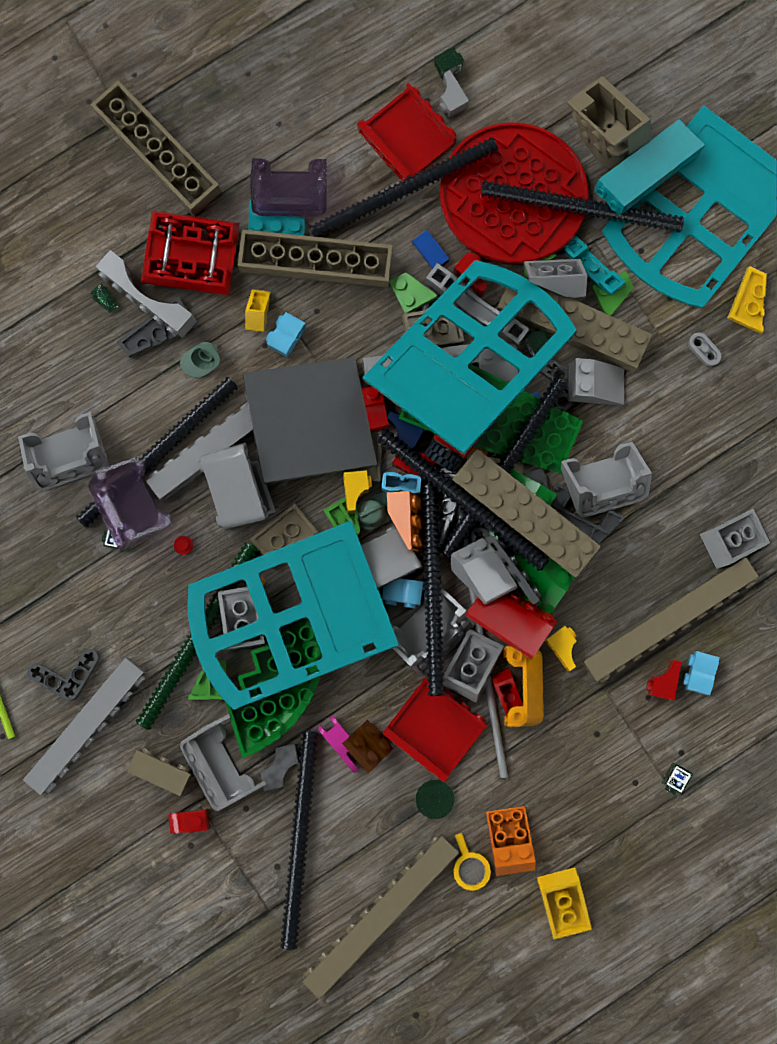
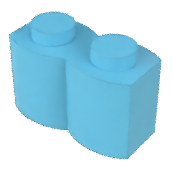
M285 312L283 316L280 315L277 319V327L274 331L269 332L266 341H268V348L288 358L305 331L306 323Z
M395 472L383 474V492L410 491L420 495L421 477L413 474L402 476Z
M399 578L383 586L382 600H385V604L396 606L397 602L405 603L404 607L415 609L416 605L420 606L423 582Z
M695 651L693 655L690 654L687 664L690 666L689 673H685L683 678L685 690L709 696L713 688L720 657Z

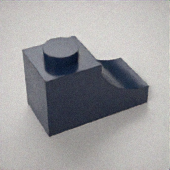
M390 412L387 419L395 428L399 440H403V443H407L408 447H412V451H414L424 434V429L398 419L399 415Z

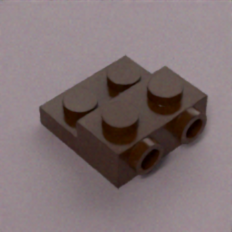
M368 719L342 743L367 773H370L393 750L389 740L383 738L377 731L376 725L370 723Z

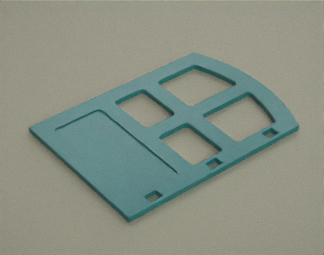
M704 105L687 127L705 146L699 156L677 172L703 192L701 199L689 213H685L654 189L632 206V209L634 207L638 209L642 203L646 202L661 214L683 216L684 225L682 231L677 233L675 230L651 261L646 263L634 251L621 233V229L626 224L625 221L619 222V220L614 221V219H611L602 230L606 241L619 260L642 282L673 300L698 308L705 306L777 215V160ZM714 203L720 204L748 226L747 231L733 247L727 245L700 224L701 218ZM746 235L752 238L747 246L741 242ZM687 236L693 237L721 259L719 266L698 290L684 286L660 274V269ZM713 279L717 283L710 290L706 285Z
M475 260L362 378L462 454H465L577 333V330L560 305L536 284L508 269ZM467 278L469 282L464 287L460 285ZM480 278L500 284L518 293L487 326H482L454 306V303ZM528 303H533L548 318L557 331L532 358L526 357L498 337L503 329ZM442 317L474 338L469 346L456 358L424 337L428 330ZM427 318H429L431 322L426 327L421 325ZM485 349H490L519 370V373L503 390H498L468 368ZM389 358L392 362L385 368L382 364Z
M352 521L268 552L265 555L188 586V620L196 654L211 684L233 710L399 645ZM288 563L302 602L297 606L275 614L272 611L262 584L260 573ZM245 580L258 614V620L210 639L205 612L206 594ZM307 617L321 650L322 659L295 669L286 649L280 628ZM264 634L279 675L240 691L222 668L216 653ZM374 642L376 649L365 653L363 646ZM317 665L319 671L308 675L306 669ZM260 687L262 694L251 697L250 691Z

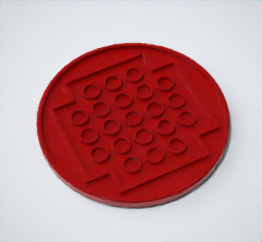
M516 122L500 123L474 132L454 149L449 158H452V155L456 156L458 152L461 154L462 150L467 151L468 147L473 148V145L477 146L479 142L483 143L485 139L489 140V137L494 138L498 146V152H493L491 156L487 155V158L483 157L481 161L477 160V163H471V166L466 165L465 169L462 167L461 171L456 170V173H450V176L446 175L444 179L441 178L440 205L451 232L473 253L501 264L522 265L524 261L544 260L559 252L578 232L585 217L584 213L579 215L578 212L574 214L573 211L568 213V210L562 212V209L557 211L556 208L551 210V207L546 209L545 206L541 208L539 205L535 207L533 204L516 203V201L510 202V200L505 201V199L499 200L497 197L496 199H493V197L487 198L486 195L482 197L481 189L483 181L487 180L489 183L490 181H493L495 184L499 182L500 185L505 183L506 186L508 184L511 187L516 185L517 188L522 186V189H525V187L528 190L533 188L534 191L538 189L542 192L544 190L545 193L551 192V194H563V196L568 195V197L586 198L588 201L587 177L574 151L558 136L531 124Z

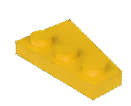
M749 266L746 269L727 319L761 334L764 330L762 321L765 312L763 304L766 294L767 274Z

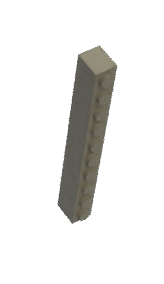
M746 557L740 559L582 661V664L594 682H604L611 677L609 673L612 671H621L627 667L625 663L632 659L633 662L643 656L642 652L646 649L649 651L659 646L658 642L663 638L667 641L675 636L674 631L677 629L684 630L691 625L690 621L694 618L699 620L707 615L706 611L711 607L716 609L724 604L722 602L723 599L727 597L731 599L739 594L738 590L745 587L747 589L755 584L754 579L759 577Z
M442 834L439 837L435 835L428 842L429 847L425 851L421 850L414 857L416 861L411 866L407 864L401 870L402 876L398 880L394 878L386 886L388 890L384 894L379 893L372 901L374 905L370 909L366 907L359 914V921L356 924L352 922L345 929L346 934L342 938L337 937L331 944L333 948L328 953L324 951L317 958L318 963L314 968L310 966L303 973L305 977L302 983L318 999L334 985L459 853Z

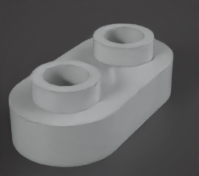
M695 333L689 338L688 346L704 365L712 367L718 364L721 360V352L705 334ZM699 341L700 346H696L694 342ZM707 355H712L713 360H709Z

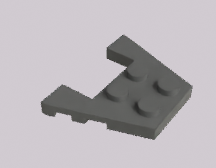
M557 483L555 487L557 495L553 500L552 508L597 544L624 519V516L609 510L599 527L565 510L564 508L570 498L568 488Z

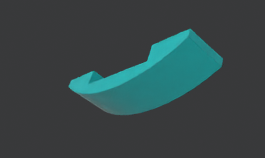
M577 236L563 248V251L570 259H581L587 278L612 296L626 284L614 270L610 271L589 251L588 246Z

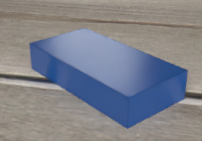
M427 230L412 240V244L432 269L437 263L443 266L449 261V257Z

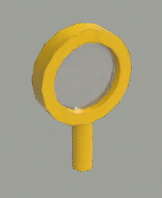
M458 833L455 835L462 855L458 857L454 864V878L458 885L466 890H479L490 879V865L480 853L469 852L463 834Z

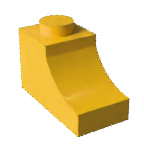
M251 291L245 310V330L264 332L270 292Z
M367 470L343 474L347 514L355 513L357 500L364 493H368L369 487H372L371 476H367Z
M563 626L545 641L565 669L571 671L576 667L572 659V647L577 642L575 639L576 634L570 627L567 629L566 626Z

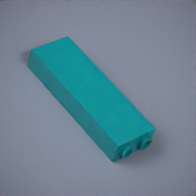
M678 119L601 177L594 190L620 216L699 156L705 145Z

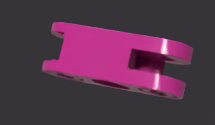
M332 715L330 719L334 727L327 732L320 725L318 730L347 766L356 773L359 768L352 761L354 757L342 744L350 735Z

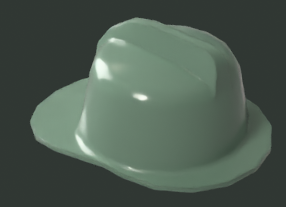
M201 342L188 350L181 357L180 361L184 373L194 378H200L215 369L220 363L218 345L216 343L213 345L209 342Z
M387 493L375 494L357 505L359 526L365 530L375 529L392 520L387 511Z

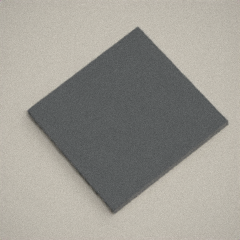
M355 357L243 373L263 484L377 466Z

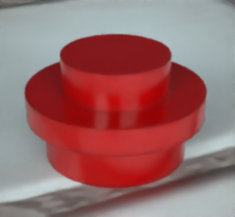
M180 536L174 542V549L180 555H187L193 549V542L187 536Z

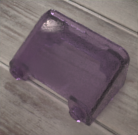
M252 158L250 187L251 208L254 214L258 216L324 215L327 210V159L312 160L308 165V172L271 171V165L268 160Z
M138 457L95 471L88 484L90 493L110 534L121 551L169 528L171 525L169 514L163 510H157L142 481L145 466L139 461Z

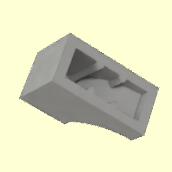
M448 71L444 73L443 77L446 91L440 96L439 108L450 119L468 109L469 100L452 72Z

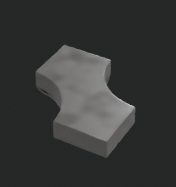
M295 744L275 748L276 755L273 763L267 769L260 771L262 782L265 781L266 783L263 786L264 791L284 787V776L287 770L299 763Z

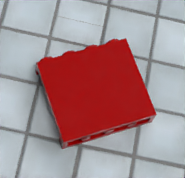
M409 83L406 84L405 91L366 122L362 119L357 123V130L402 182L405 178L409 179L411 175L415 176V173L419 174L421 170L423 171L456 144L455 131L444 124L442 116L438 113L436 114L432 110L431 104L427 100L424 101L419 90L415 86L412 87Z
M425 677L382 734L441 781L445 782L449 774L487 725L484 724L486 720L478 713L475 716L469 712L470 707L464 702L457 703L453 699L455 695L447 689L443 696L428 695L429 689L427 686L429 683Z

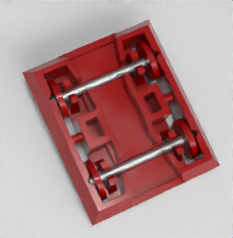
M152 210L141 283L229 296L240 223ZM202 229H205L210 235L203 234Z

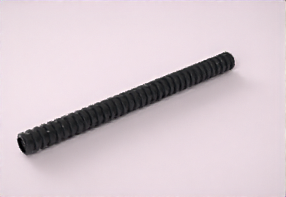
M489 137V140L485 139L483 143L479 142L477 146L473 145V148L468 147L467 151L462 150L461 154L458 152L456 156L452 155V158L448 157L446 161L442 160L440 164L436 163V166L432 165L430 169L425 168L424 172L421 170L420 174L415 173V176L411 175L409 179L405 178L403 182L399 181V184L395 183L393 187L389 186V189H383V192L378 191L377 195L374 193L372 197L368 196L366 200L362 199V202L358 201L356 205L352 204V207H346V210L342 209L340 213L337 211L334 216L331 214L330 218L325 217V220L321 219L319 223L315 222V225H309L313 237L323 238V235H329V232L334 233L335 229L340 230L339 227L341 226L344 228L346 224L350 225V222L354 223L356 219L360 220V217H366V214L370 215L372 211L376 212L378 208L381 210L382 206L387 207V204L391 205L393 201L397 202V199H403V196L407 197L409 193L413 194V191L418 192L419 188L424 189L425 185L428 187L430 183L434 184V181L437 180L438 182L440 178L444 179L446 175L450 176V173H456V170L461 171L462 167L465 169L466 165L471 166V163H477V160L481 161L483 157L487 158V155H493V152L497 153L498 146L494 138Z
M484 180L481 189L482 197L485 195L487 198L493 197V199H496L497 197L499 200L505 199V201L510 200V202L528 203V205L533 204L535 207L537 205L541 208L545 206L546 209L551 207V210L556 208L557 211L562 209V212L568 210V213H571V211L574 214L578 212L579 215L584 213L585 216L591 215V217H602V219L608 218V220L614 219V221L619 220V222L625 221V223L642 224L644 227L648 225V227L651 228L653 226L655 229L659 227L661 230L665 228L666 231L671 229V232L676 230L677 233H680L684 225L683 216L666 215V213H655V211L649 212L647 209L643 211L642 208L638 210L636 207L634 209L632 207L619 216L610 208L607 202L605 204L603 201L598 203L597 200L591 201V199L587 201L586 198L580 199V197H568V195L563 196V194L545 193L544 190L540 192L538 189L534 191L533 188L528 190L527 187L522 189V186L517 188L516 185L511 187L510 184L506 186L505 183L500 185L499 182L495 184L493 181L489 183L487 180Z
M225 377L226 380L221 381V385H217L216 389H212V393H208L207 398L204 397L203 401H199L200 404L195 405L194 410L191 409V412L187 413L185 418L182 417L181 422L178 421V424L174 425L172 430H168V434L165 433V436L161 437L159 442H155V446L152 445L146 454L143 453V457L138 458L139 461H135L133 466L130 465V469H126V473L121 474L120 478H116L117 481L115 483L112 482V485L108 486L107 490H103V494H99V497L95 498L93 503L90 502V506L85 507L86 510H82L80 515L77 514L76 519L85 528H89L90 523L93 524L99 515H103V511H107L106 508H110L112 503L115 504L116 499L119 500L120 496L125 494V491H129L128 488L130 486H134L133 483H137L139 478L142 479V475H146V471H150L152 466L155 467V463H159L160 458L163 459L165 454L168 455V451H172L173 446L176 447L178 442L181 443V439H185L186 434L189 435L191 430L194 431V427H198L199 422H203L204 418H208L207 415H211L212 410H216V407L220 406L221 402H225V398H229V395L233 394L234 390H238V386L230 377Z
M553 378V383L550 382V387L546 388L547 392L543 393V398L540 397V402L536 403L537 407L533 408V413L530 412V417L526 418L527 422L523 423V428H520V432L516 434L517 437L513 438L514 442L509 444L510 448H507V452L503 453L504 457L499 459L500 463H497V465L508 474H511L510 470L515 468L514 464L518 463L517 460L521 459L520 455L525 453L524 449L528 448V443L531 444L530 440L535 438L534 434L538 433V428L541 429V424L545 423L544 419L548 418V413L551 414V409L555 408L554 404L558 403V398L561 399V394L565 393L564 389L568 388V384L560 378ZM463 513L464 517L459 519L460 523L456 524V529L453 528L454 532L449 534L450 538L446 539V544L443 543L444 547L439 549L442 554L450 559L452 553L461 549L460 545L465 543L464 539L468 538L467 535L471 534L470 530L474 529V524L478 523L474 517H470L469 513Z
M384 429L377 438L378 443H382L383 447L386 446V450H391V454H396V458H400L401 462L404 461L405 465H409V468L414 469L415 473L418 472L419 476H423V479L428 480L429 484L432 483V486L434 488L437 487L438 491H442L443 495L446 494V498H451V502H456V506H461V510H466V514L469 513L471 518L474 517L476 522L479 521V524L484 525L485 529L488 528L489 532H493L495 537L498 536L500 541L503 540V543L508 544L509 548L512 547L513 551H517L519 556L522 555V559H527V563H532V567L536 566L537 571L542 570L546 566L550 557H545V553H540V549L536 550L535 545L531 546L530 541L526 542L525 537L521 538L520 533L516 534L515 529L511 530V526H506V522H501V518H496V514L493 515L491 510L488 511L487 507H483V504L478 503L477 499L474 500L472 495L469 496V493L464 492L463 488H459L458 484L455 485L453 480L450 481V478L445 477L444 473L441 474L439 469L436 470V466H431L430 462H426L427 459H422V455H417V451H412V447H408L407 443L404 444L403 440H399V437L394 436L393 432L390 433L389 429Z
M428 484L421 487L423 491L421 493L423 497L421 499L423 502L421 507L424 509L422 510V514H424L422 516V520H424L422 522L424 526L422 528L424 532L422 537L425 544L423 546L425 550L423 552V555H425L423 566L425 567L424 573H426L424 579H426L424 585H426L424 588L426 600L424 601L427 603L425 609H427L425 615H427V618H425L427 630L425 632L428 634L426 636V640H428L426 642V646H428L426 649L428 661L426 663L429 664V667H427V670H429V673H427L429 677L427 679L429 692L427 694L430 696H443L445 694V691H443L445 685H443L445 673H443L444 666H442L444 664V660H442L444 657L442 645L444 643L441 641L443 639L441 635L443 633L441 629L443 627L441 623L443 620L441 615L443 613L440 611L442 609V605H440L442 603V599H440L442 588L440 587L441 581H439L441 579V575H439L441 569H439L441 558L439 557L440 551H438L440 549V545H438L440 543V539H438L440 537L438 533L440 528L438 527L439 521H437L439 519L437 515L439 513L437 509L439 507V504H437L439 499L437 498V487L434 488L433 484Z
M312 731L301 733L303 735L301 741L303 742L300 744V747H302V750H300L301 756H299L301 762L298 763L300 769H298L299 775H297L299 781L296 782L298 784V787H296L298 792L295 794L297 797L295 799L296 806H294L296 812H293V815H295V818H293L294 824L292 825L294 830L291 832L293 834L291 840L293 841L290 843L292 849H290L291 855L289 859L291 861L288 862L290 868H288L289 874H287V878L289 880L286 881L288 887H286L287 893H285V897L287 899L284 901L286 903V906H284L286 911L283 913L285 918L282 921L284 922L282 928L284 930L281 932L283 937H281L282 944H280V947L285 950H295L298 948L296 943L298 942L297 936H299L297 930L300 928L298 926L300 923L299 917H301L299 913L301 911L300 905L302 904L300 899L303 897L301 894L303 892L302 886L304 885L302 879L305 878L303 876V873H305L304 867L306 866L304 860L307 858L305 857V854H307L305 849L308 847L306 844L308 842L307 835H309L307 829L310 828L308 826V823H310L309 817L311 816V813H309V810H311L310 804H312L310 799L313 797L311 795V792H313L312 786L314 785L312 779L315 778L313 776L315 770L313 769L316 767V764H314V761H316L315 755L317 754L315 748H318L316 745L318 739L316 738L319 736V733Z

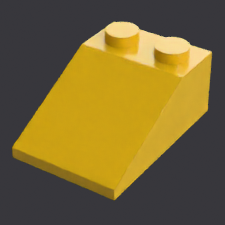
M575 867L537 877L553 939L592 930Z

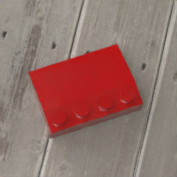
M514 590L486 605L477 597L465 614V616L531 660L557 623L552 614L542 611L538 606H534L531 601L525 600L521 597L520 593Z

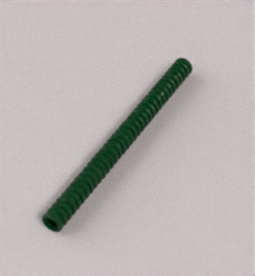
M244 542L245 546L240 548L242 551L237 553L238 557L234 558L235 562L231 563L232 567L250 561L253 557L255 558V553L259 552L258 548L248 542ZM241 581L215 590L217 592L212 594L213 598L209 599L210 603L206 604L207 608L205 610L208 631L212 629V624L215 625V619L218 620V614L221 615L218 592L236 589L237 583ZM191 634L187 635L188 639L187 641L184 640V646L181 645V651L177 652L178 656L174 657L175 660L171 662V667H168V672L164 673L165 677L161 678L162 682L158 683L159 687L155 688L156 692L152 693V698L148 699L149 703L145 704L146 708L142 709L143 713L139 714L140 718L136 719L139 726L151 730V724H154V719L158 718L157 714L161 713L160 710L164 708V703L168 702L167 698L171 697L170 693L174 692L173 688L177 687L176 683L180 682L179 678L183 677L182 673L187 671L186 667L190 666L189 662L193 661V656H196Z

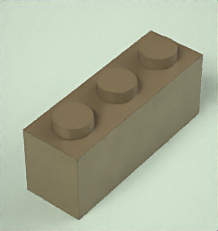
M149 749L136 750L127 770L128 773L176 795L182 796L193 774L189 772L190 768L182 764L178 766L171 764L172 760L164 756L158 758Z

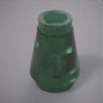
M100 284L92 290V299L109 313L118 307L107 286L104 287L103 284Z

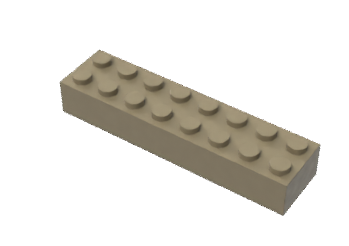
M119 81L115 82L91 104L94 113L192 216H196L221 193L218 183Z
M242 229L238 268L240 273L389 288L392 245Z
M537 285L560 305L575 326L577 333L567 342L568 345L624 368V370L631 373L636 371L652 334L572 298ZM506 287L497 310L501 312L518 293ZM528 303L515 317L520 323L550 337L557 332L548 318L533 303Z
M478 449L475 450L452 479L576 579L601 550L599 544Z

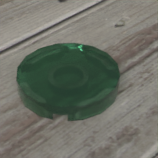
M431 779L424 782L418 788L416 805L424 816L430 819H439L445 817L452 810L454 794L446 782Z

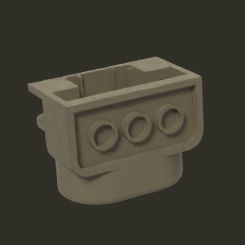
M603 76L567 101V105L573 109L572 116L578 124L579 133L585 145L594 157L609 169L615 168L652 140L651 119Z

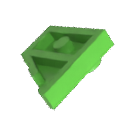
M626 271L618 274L626 284L612 296L596 285H592L591 289L603 313L611 316L633 290L634 287Z
M406 272L389 281L404 313L414 312L438 299V296Z
M346 498L341 499L323 511L333 527L352 521L357 535L360 534L357 502L356 511L353 514H347Z
M218 660L227 674V660ZM202 668V672L198 676L188 700L223 699L211 684Z

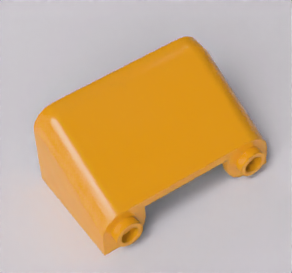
M506 646L503 648V658H507V661L513 667H523V706H516L509 710L507 717L504 716V726L538 725L542 722L544 716L542 653L538 650L531 660L512 646Z

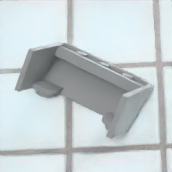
M229 714L204 726L184 739L180 744L181 751L211 807L216 811L227 807L266 785L265 781L255 786L251 777L245 774L239 776L225 750L222 741L226 738V729L221 723L231 718Z

